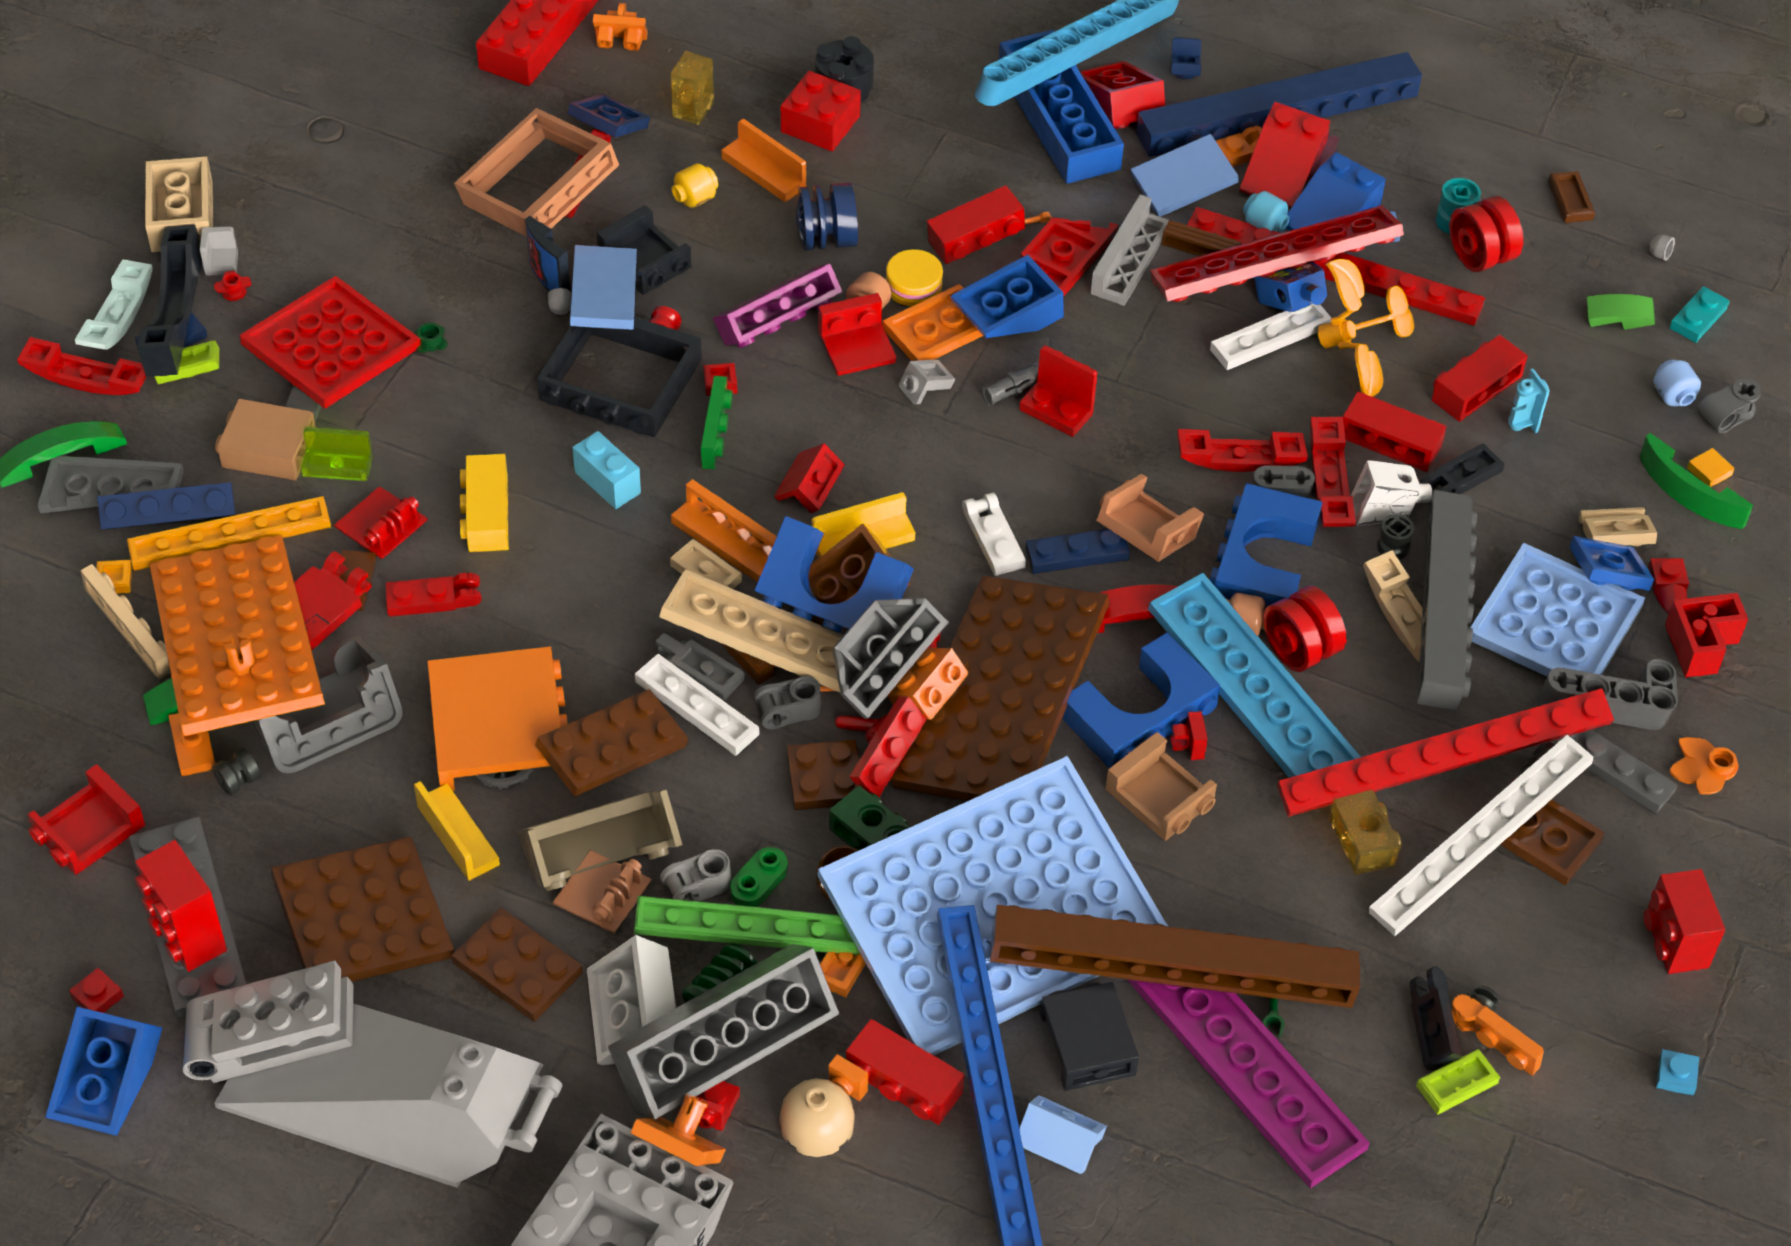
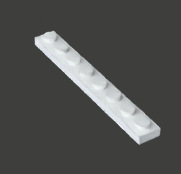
M1566 735L1375 901L1369 908V914L1396 936L1592 764L1593 756Z

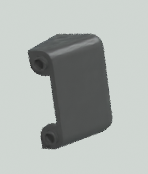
M359 635L342 642L336 647L332 655V662L336 672L319 679L324 705L248 722L270 760L279 771L290 774L302 770L386 732L400 722L403 714L402 706L388 665Z

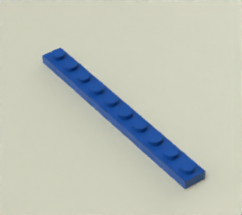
M975 905L939 908L937 920L1000 1245L1043 1246Z

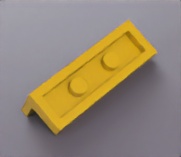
M903 492L812 518V527L824 533L816 551L818 558L861 524H864L877 536L886 549L915 541V530L906 515V496Z
M421 781L414 784L417 807L468 881L500 865L498 855L448 784L429 793Z

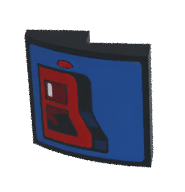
M528 216L525 219L529 263L535 276L548 291L557 288L571 291L567 250L553 242L552 229Z

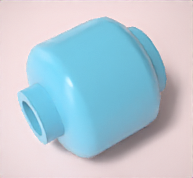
M1267 191L1252 194L1243 208L1245 221L1258 229L1266 228L1270 231L1282 232L1290 219L1287 215V203Z

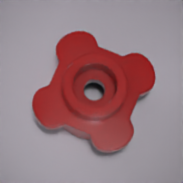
M231 270L225 272L222 280L214 284V290L217 293H222L223 298L228 301H238L245 297L247 293L246 288L250 287L252 282L249 277H242Z

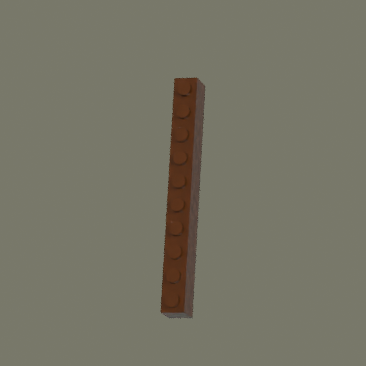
M997 905L992 924L990 962L1347 1008L1353 1007L1360 989L1359 951L1346 950L1341 947L1330 948L1302 942L1291 943L1276 941L1270 938L1238 936L1233 933L1222 934L1194 928L1183 929L1167 927L1162 924L1129 922L1124 919L1113 920L1085 914L1074 915L1059 913L1053 910L1043 911L1021 908L1016 905Z

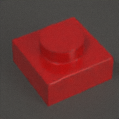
M99 968L95 969L69 990L71 998L82 1008L101 1013L107 1011L124 997L122 989Z

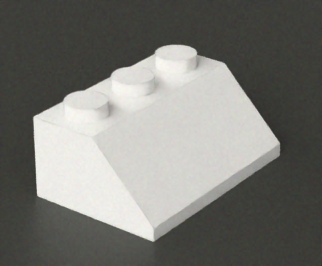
M635 935L587 968L597 1064H615L608 1049L609 1045L676 1009L669 951L665 946Z

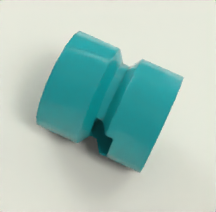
M1452 178L1443 185L1435 220L1437 227L1443 232L1450 234V218L1456 209L1470 204H1477L1480 201L1481 190L1475 182L1466 178Z

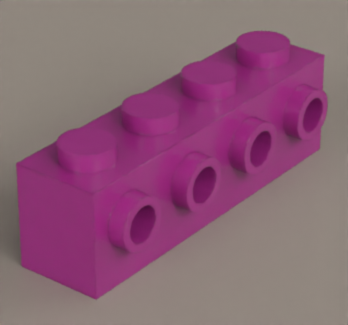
M831 264L819 265L713 317V320L725 346L737 344L738 348H742L755 341L754 336L762 332L764 335L775 332L781 328L780 323L788 319L789 322L796 321L807 315L806 310L812 307L818 309V306L830 304L832 302L831 297L843 291Z

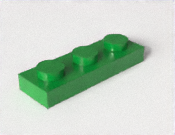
M714 376L701 445L702 469L715 470L717 457L723 456L724 438L720 437L721 433H727L728 414H725V409H731L733 391L727 390V377Z

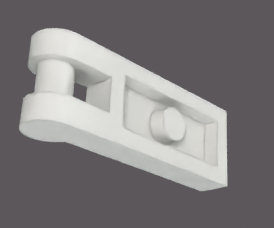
M994 492L985 494L983 499L976 501L973 498L963 500L962 508L964 515L994 576L1025 568L1026 559L999 507L996 494ZM987 511V516L980 517L979 513Z

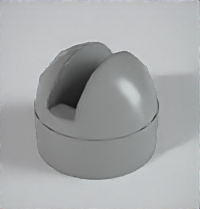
M1660 234L1653 237L1649 248L1651 254L1656 258L1667 261L1673 252L1675 238Z
M563 288L549 291L548 306L550 310L556 315L567 314L571 310L572 292Z

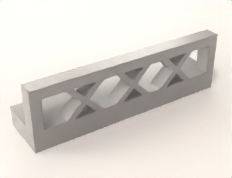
M1139 195L1093 271L1092 295L1125 306L1160 247L1163 231L1169 221L1168 219L1150 214V197ZM1146 224L1161 229L1147 234L1144 227ZM1145 243L1148 251L1135 253L1132 247ZM1130 263L1135 265V271L1124 273L1121 269L1122 265ZM1122 283L1125 288L1123 293L1108 289L1110 285Z

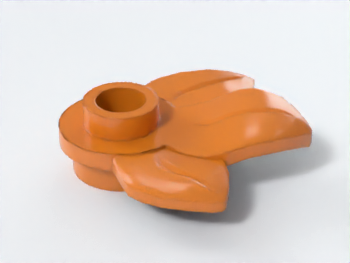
M1685 737L1679 739L1678 744L1685 757L1673 764L1669 770L1670 774L1678 781L1687 784L1696 783V789L1699 794H1714L1723 788L1725 780H1729L1736 775L1739 765L1736 755L1730 749L1725 747L1715 748L1709 741L1701 738Z

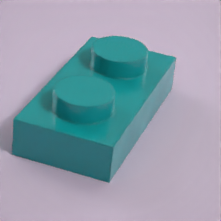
M1703 286L1672 319L1669 329L1697 343L1727 310L1730 300Z

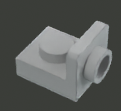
M939 360L910 361L899 383V388L914 405L921 404L927 391L951 389L955 378Z

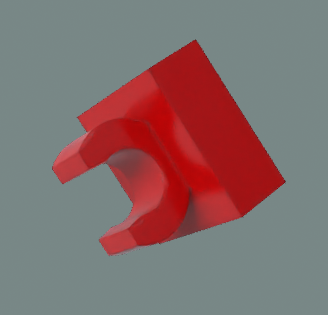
M1202 711L1188 712L1186 725L1176 724L1172 726L1173 736H1170L1172 750L1180 751L1188 748L1190 760H1202L1205 758L1208 740Z

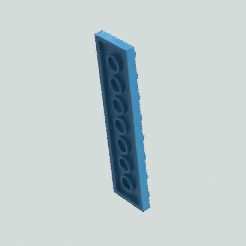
M1204 573L1150 602L1148 608L1150 613L1166 632L1220 684L1219 695L1289 778L1361 757Z

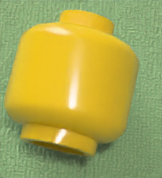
M697 163L675 174L673 179L674 186H672L671 190L677 202H682L687 207L694 208L714 198L718 188V180L710 167Z

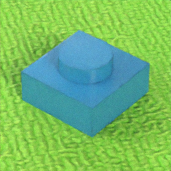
M1662 1049L1659 1056L1656 1088L1693 1096L1697 1088L1699 1057Z

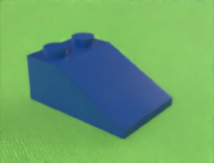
M1335 152L1319 167L1287 213L1290 219L1285 229L1291 231L1380 206L1386 178Z
M1029 255L951 295L953 303L985 338L1039 331L1064 317L1063 291Z
M77 1007L45 1118L118 1135L153 1064L162 1027Z

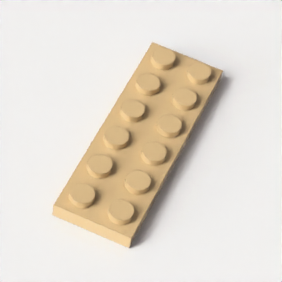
M684 570L662 606L660 618L730 646L740 652L759 658L771 665L795 673L800 677H813L819 684L840 692L832 648L843 637V634L691 571Z

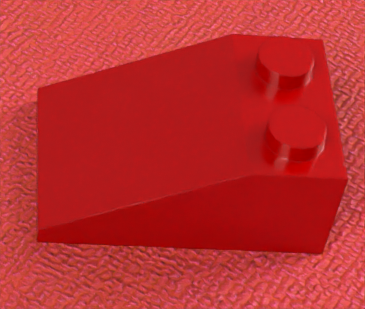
M1126 61L1079 71L1111 124L1116 129L1126 128L1129 126V123L1137 121L1138 112L1165 106L1164 81Z
M1274 101L1261 130L1239 192L1251 196L1254 193L1258 194L1262 191H1267L1285 201L1288 209H1291L1308 185L1328 141L1330 121Z

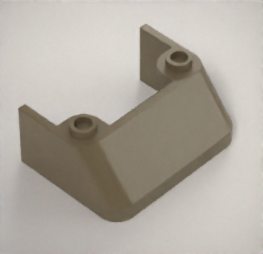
M652 790L517 831L536 884L539 887H545L546 891L566 886V878L574 874L637 855L647 854L649 860L668 855V847L683 845L667 790ZM590 850L610 859L576 871Z

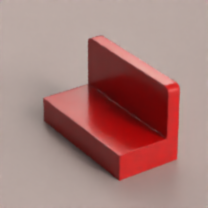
M825 443L804 450L797 455L774 497L781 501L795 496L810 513L819 511L845 464Z

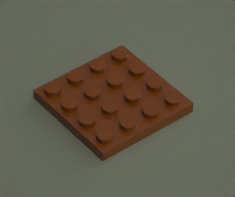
M412 837L271 867V877L303 969L336 961L341 968V978L348 977L353 982L452 958L451 955L454 953V948Z

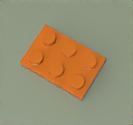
M960 284L883 320L885 332L911 361L935 360L983 336L951 300L952 294L964 289Z

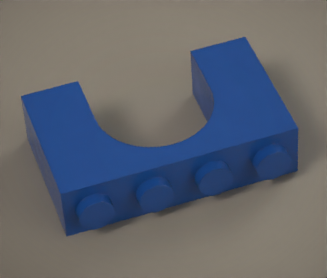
M1246 483L1242 496L1236 494L1232 508V514H1236L1235 520L1228 519L1224 537L1229 539L1227 544L1222 542L1220 544L1216 562L1221 564L1219 568L1213 567L1210 576L1212 584L1225 599L1230 600L1235 593L1262 597L1265 601V608L1283 598L1289 599L1291 594L1298 591L1301 575L1262 565L1252 559L1244 547L1250 542L1261 538H1278L1312 546L1319 522L1322 502Z
M785 516L754 590L764 596L762 601L780 609L783 604L794 608L792 614L811 621L812 616L824 620L822 626L841 633L843 628L849 630L873 601L902 599L914 568L904 562L876 552L861 588L852 598L843 603L833 605L820 603L813 595L809 586V569L824 533L815 527Z
M1168 632L1141 648L1139 669L1158 687L1167 699L1166 703L1159 709L1145 714L1124 712L1113 706L1089 681L1071 691L1062 719L1109 769L1156 732L1165 738L1173 733V725H1186L1188 712L1202 711V715H1208L1218 704L1220 684Z

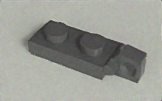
M663 633L656 640V654H660L723 701L744 681L745 673L692 639L679 642Z

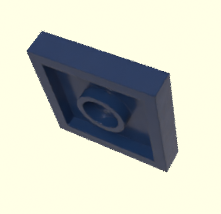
M604 94L572 102L569 104L567 112L568 115L613 137L648 128L650 120L649 116Z

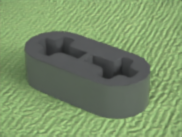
M1262 466L1254 472L1252 485L1306 498L1313 491L1315 476L1310 469L1301 466Z

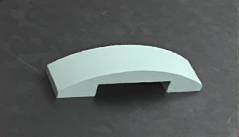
M122 259L111 278L113 289L95 319H87L75 338L76 344L106 350L119 342L131 326L143 302L153 270L151 264Z

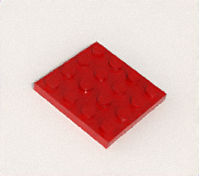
M334 276L240 334V344L324 409L407 357L421 345L418 336L337 276Z

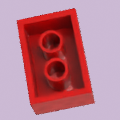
M173 840L137 859L135 863L139 876L135 877V882L144 896L141 898V901L150 916L147 918V921L156 937L163 935L167 943L164 945L174 963L181 961L187 972H190L226 952L227 947L211 890L177 841Z

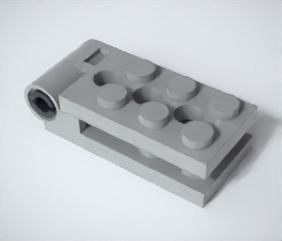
M331 961L192 999L186 1006L183 1073L191 1079H211L213 1083L352 1047L354 984L348 977L341 978V968L336 961Z

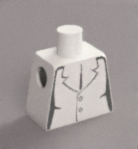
M1366 461L1351 494L1353 496L1356 526L1381 524L1385 517L1393 514L1404 515L1409 518L1415 503H1430L1432 499L1431 485L1419 484L1415 470L1411 466Z

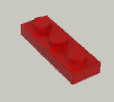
M898 697L849 776L857 786L860 785L868 793H874L878 797L884 791L927 720L909 697Z

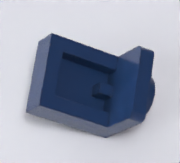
M1173 38L1170 63L1171 74L1176 75L1180 79H1193L1194 76L1201 75L1200 55L1202 41L1200 38Z

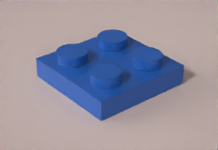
M1573 536L1569 548L1589 581L1597 585H1605L1606 583L1619 585L1630 591H1634L1636 588L1650 590L1654 578L1634 547Z

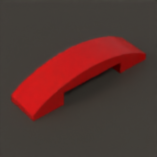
M29 337L17 358L19 365L47 380L69 388L96 394L127 395L138 393L146 379L142 363L120 358L117 364L113 365L62 353L60 344Z
M1311 417L1312 472L1315 476V498L1317 501L1322 502L1319 517L1322 527H1355L1356 519L1353 496H1350L1344 453L1346 439L1343 417Z
M1177 430L1180 458L1210 469L1231 472H1255L1262 466H1293L1306 462L1308 458L1303 433L1272 432L1269 440L1211 439L1209 430Z
M1158 584L1136 585L1100 592L1108 594L1110 604L1097 633H1104L1105 624L1155 618L1148 610L1150 602L1178 586Z

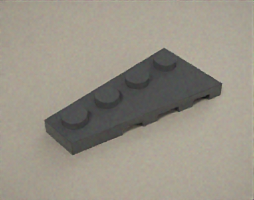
M58 456L50 461L38 502V509L40 514L98 507L97 496L180 488L184 473L182 463Z

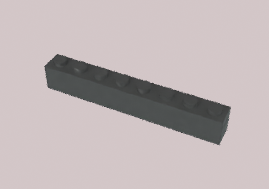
M1434 490L1427 515L1417 704L1457 711L1462 697L1468 698L1471 678L1465 677V673L1469 672L1472 660V653L1466 652V649L1470 648L1473 628L1467 627L1472 621L1474 604L1469 603V600L1473 597L1475 580H1471L1470 576H1473L1476 557L1471 556V553L1475 550L1477 533L1471 532L1475 529L1478 511L1472 510L1473 496Z

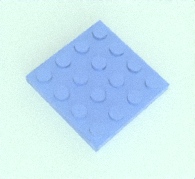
M1523 543L1470 627L1473 628L1471 642L1545 676L1554 668H1567L1602 675L1641 610L1645 597L1618 585L1609 583L1597 585L1587 579L1581 568Z

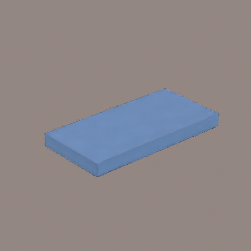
M575 245L570 326L634 329L637 249Z

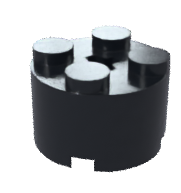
M849 36L844 40L832 41L817 48L815 73L860 89L861 103L869 97V92L873 89L874 56L868 47L861 44L859 38Z

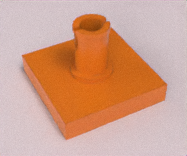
M690 1094L685 1095L674 1123L663 1117L655 1120L640 1118L636 1119L630 1132L695 1166L720 1163L726 1150L695 1134L708 1103L704 1100L698 1101V1097Z

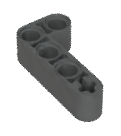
M1663 659L1650 660L1637 681L1567 668H1554L1548 673L1537 695L1538 702L1542 706L1602 688L1614 717L1612 723L1649 730L1661 729L1666 724L1678 702L1675 668Z

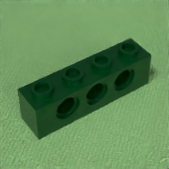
M860 785L829 810V830L847 845L857 850H862L910 828L903 816L898 813L894 814L883 805L881 799L876 794L868 793Z

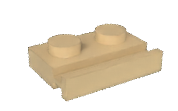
M1644 507L1580 511L1579 523L1583 524V531L1588 539L1630 546L1656 544L1657 531L1649 516L1645 515Z

